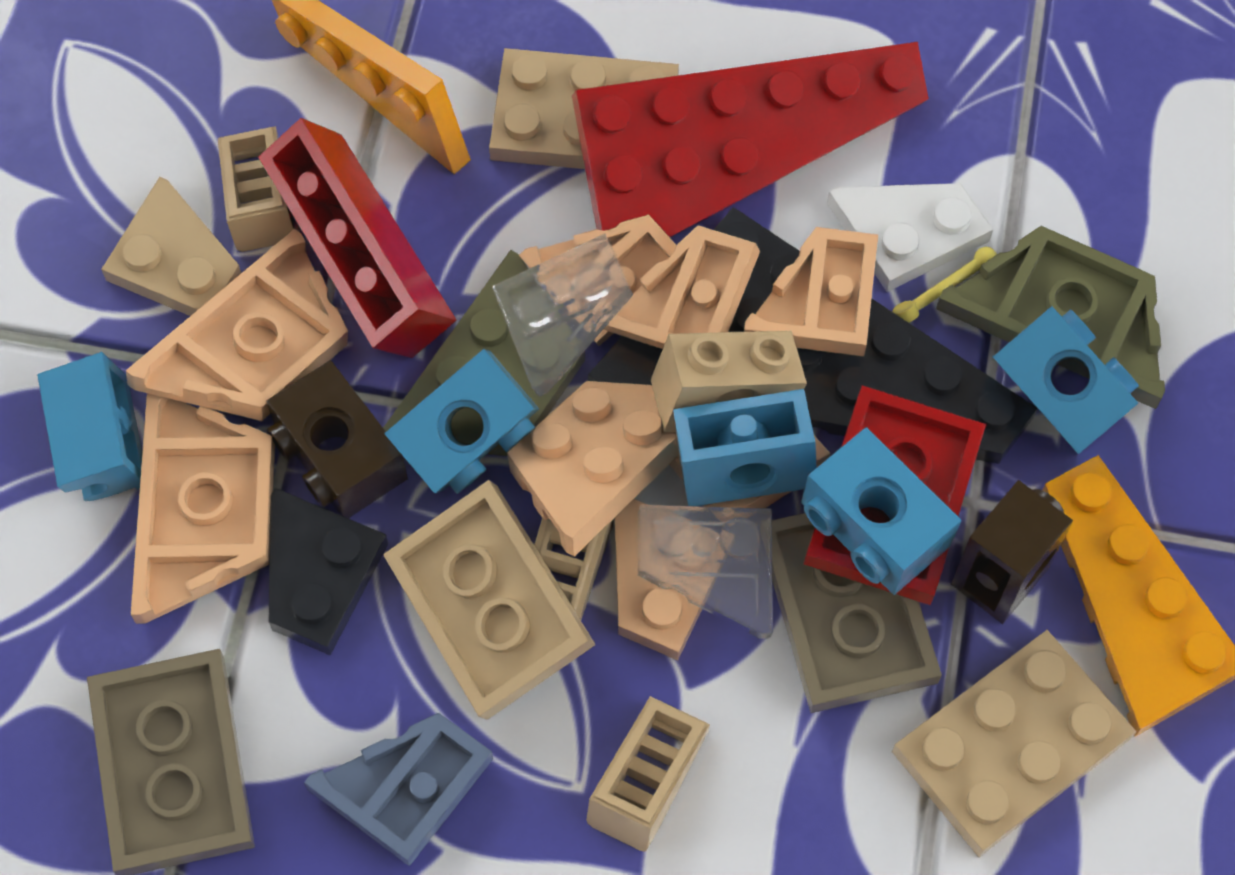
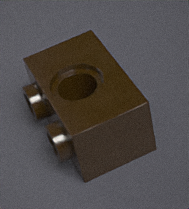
M331 360L266 401L274 423L267 428L268 434L272 436L275 446L287 461L297 456L308 472L302 475V479L313 498L322 508L332 503L341 516L349 519L408 480L403 455L384 434L386 431ZM331 437H341L347 440L343 446L336 450L324 451L318 448L323 441Z
M1018 480L969 537L951 585L1001 624H1004L1050 568L1073 520L1064 514L1060 503L1050 494L1039 489L1032 490Z

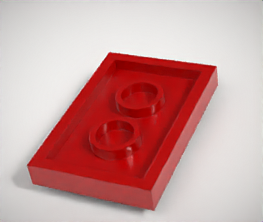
M862 385L842 447L867 427L939 499L959 516L986 424ZM868 507L860 510L862 515L869 521L875 523L890 521L887 514L880 509ZM816 528L814 529L804 565L890 592L881 582L878 584L872 583L858 571L851 559V552L834 535L826 536ZM949 548L896 594L931 605Z

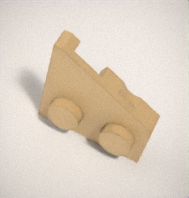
M159 177L101 269L106 281L189 316L241 274L239 264L170 182L162 177Z

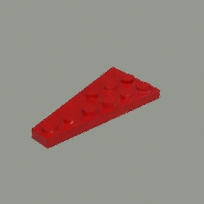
M918 42L575 90L571 95L596 229L601 231L613 229L621 222L650 215L670 238L784 178L803 166L818 160L848 142L910 111L929 99Z

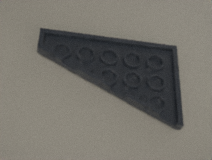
M733 207L714 230L754 242L760 250L728 331L744 332L747 318L751 313L756 314L771 294L774 282L786 266L795 262L800 251ZM871 299L867 345L864 356L797 348L807 382L804 391L812 427L822 428L829 434L846 435L861 386L863 385L986 424L976 460L999 464L1034 419L1038 409L873 299ZM621 336L588 374V381L652 385L651 378L663 349Z

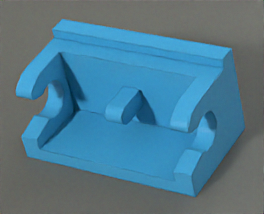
M103 352L37 374L57 487L65 493L82 489L84 501H94L110 497L133 488L139 490L142 447L126 374Z

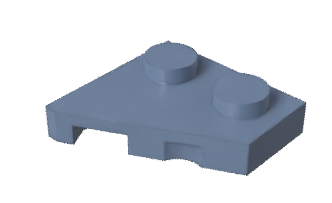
M437 713L410 726L406 733L398 738H385L360 750L361 756L326 773L321 769L310 774L304 784L308 791L410 866L491 763L493 754L490 749L446 717Z

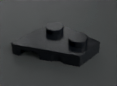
M275 488L271 495L268 622L272 631L331 655L388 546L386 534Z

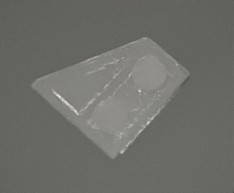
M605 233L492 286L530 385L539 397L547 394L633 296L612 243Z
M640 505L638 510L637 575L665 590L673 589L683 594L688 602L711 614L713 611H716L749 628L748 633L757 638L769 639L773 634L771 509Z

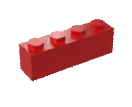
M300 118L258 156L372 348L413 358L457 321L342 134Z

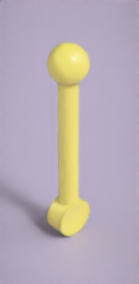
M991 247L979 248L975 252L972 261L914 300L904 301L896 305L892 312L908 323L912 322L919 316V310L939 298L942 291L950 285L955 287L979 271L983 263L997 255L996 251Z

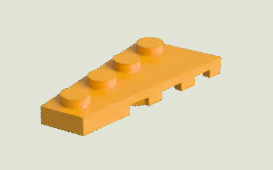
M271 0L278 15V18L275 20L276 27L288 43L296 48H303L452 174L455 175L471 160L444 82L440 77L319 0Z
M1097 455L1045 483L1042 491L1054 497L1062 506L1064 514L1073 520L1061 547L1069 567L1074 568L1084 593L1082 602L1090 623L1096 624L1107 656L1105 661L1114 685L1119 684L1128 707L1127 719L1130 725L1137 731L1134 737L1235 680V645L1100 456Z

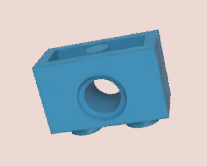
M1051 306L995 354L993 358L1079 454L1138 404L1130 393L1139 385L1114 357L1104 365L1087 345L1096 336L1073 310L1070 309L1061 316ZM1066 359H1076L1082 362L1089 371L1090 380L1087 387L1075 395L1060 393L1054 388L1051 381L1054 367Z
M483 349L384 434L434 493L443 492L451 486L456 494H458L486 471V468L480 462L485 455L498 444L505 452H508L536 428L529 418L540 409L494 354L489 350ZM466 407L476 410L481 415L484 424L481 437L471 445H465L457 441L451 430V422L454 415Z
M804 389L673 409L688 507L805 489L808 475L817 468L816 442Z
M867 427L808 475L801 503L804 505L805 514L812 525L826 536L834 535L851 552V559L858 571L872 583L878 584L881 582L893 595L951 546L962 521ZM868 507L880 509L887 514L890 521L886 523L869 521L862 515L860 510Z

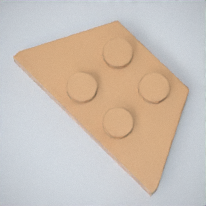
M293 229L126 370L127 385L136 391L263 421L270 414L266 402L268 399L330 361L347 346L348 342L347 327L337 307L333 306L328 300V288L320 271L315 272L305 252L306 242L302 234Z
M586 381L541 421L530 434L509 450L507 454L511 474L523 490L532 494L533 505L543 520L550 519L559 531L561 545L566 553L575 557L679 455L676 432H663L652 385Z
M147 393L131 601V616L136 624H146L270 564V511L275 461V444L271 435L246 424H233L222 413L202 406L196 408L185 402Z

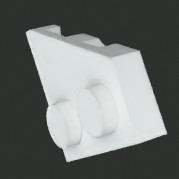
M961 183L836 187L828 193L827 204L846 231L878 234L874 274L886 292L990 242L994 230Z

